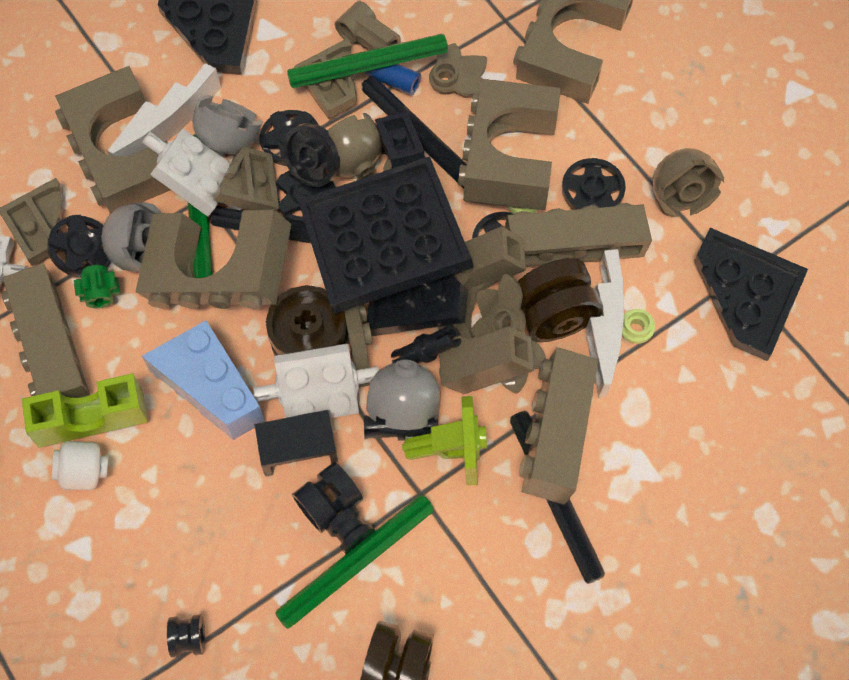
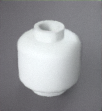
M65 441L62 443L60 450H54L52 480H58L59 487L64 490H94L98 485L99 478L107 477L108 456L100 455V447L95 442Z

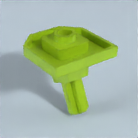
M462 396V421L431 427L430 434L407 438L405 443L402 444V450L405 453V457L409 460L438 455L443 459L464 458L466 484L471 486L478 485L476 460H480V449H487L486 426H478V415H474L473 396Z

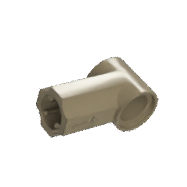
M362 1L355 2L334 23L335 29L344 40L348 38L351 44L357 41L368 50L401 43L400 35L377 20L373 10Z

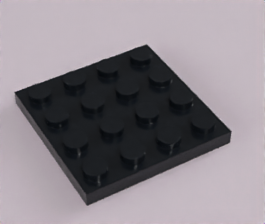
M430 156L298 200L334 314L473 268L472 258Z

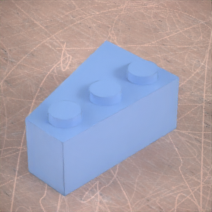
M207 320L142 355L151 374L161 379L178 396L198 409L205 418L232 440L254 429V424L265 422L259 404Z

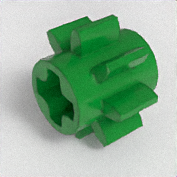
M88 266L81 271V279L74 280L75 296H79L80 302H85L86 306L90 308L107 307L113 303V295L121 293L118 277H115L113 271L109 272L106 266Z

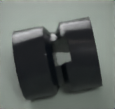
M332 462L317 474L316 483L308 481L291 494L300 510L320 533L326 530L327 526L340 511H344L351 506H357L364 500L355 483L336 462ZM328 488L337 498L333 502L324 493Z

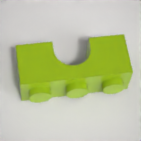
M134 373L96 381L98 391L86 397H65L57 390L22 398L26 434L41 448L148 423L143 389Z

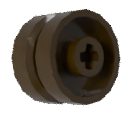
M565 258L551 261L526 273L517 281L523 294L521 310L525 314V327L529 336H531V340L535 342H550L573 335L585 329L591 317H600L603 313L602 301L597 290L590 286L591 277L584 262L579 259Z
M305 285L291 288L278 296L276 305L269 307L265 322L274 356L349 344L344 311L333 313L326 290L321 287Z
M378 621L369 644L360 680H428L432 663L429 660L434 635L413 630L407 637L403 652L398 653L401 641L399 626Z

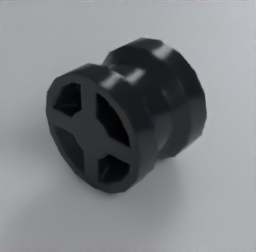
M351 506L342 511L326 528L331 537H337L341 542L340 548L345 554L375 531L370 523L363 522L360 518L361 513L356 506Z
M201 614L193 615L188 620H181L178 616L168 618L167 646L171 658L180 657L183 652H192L194 655L204 654L205 626Z

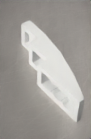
M205 63L187 87L175 82L158 106L145 101L108 149L109 155L117 157L128 156L147 149L148 147L142 144V141L150 131L162 141H168L178 134L182 128L193 120L194 110L200 96H215L220 90L221 86L216 68Z
M618 249L605 250L599 264L602 283L596 286L603 304V313L600 317H591L585 330L589 355L591 358L598 359L595 377L598 398L606 397L621 347L624 321V292Z

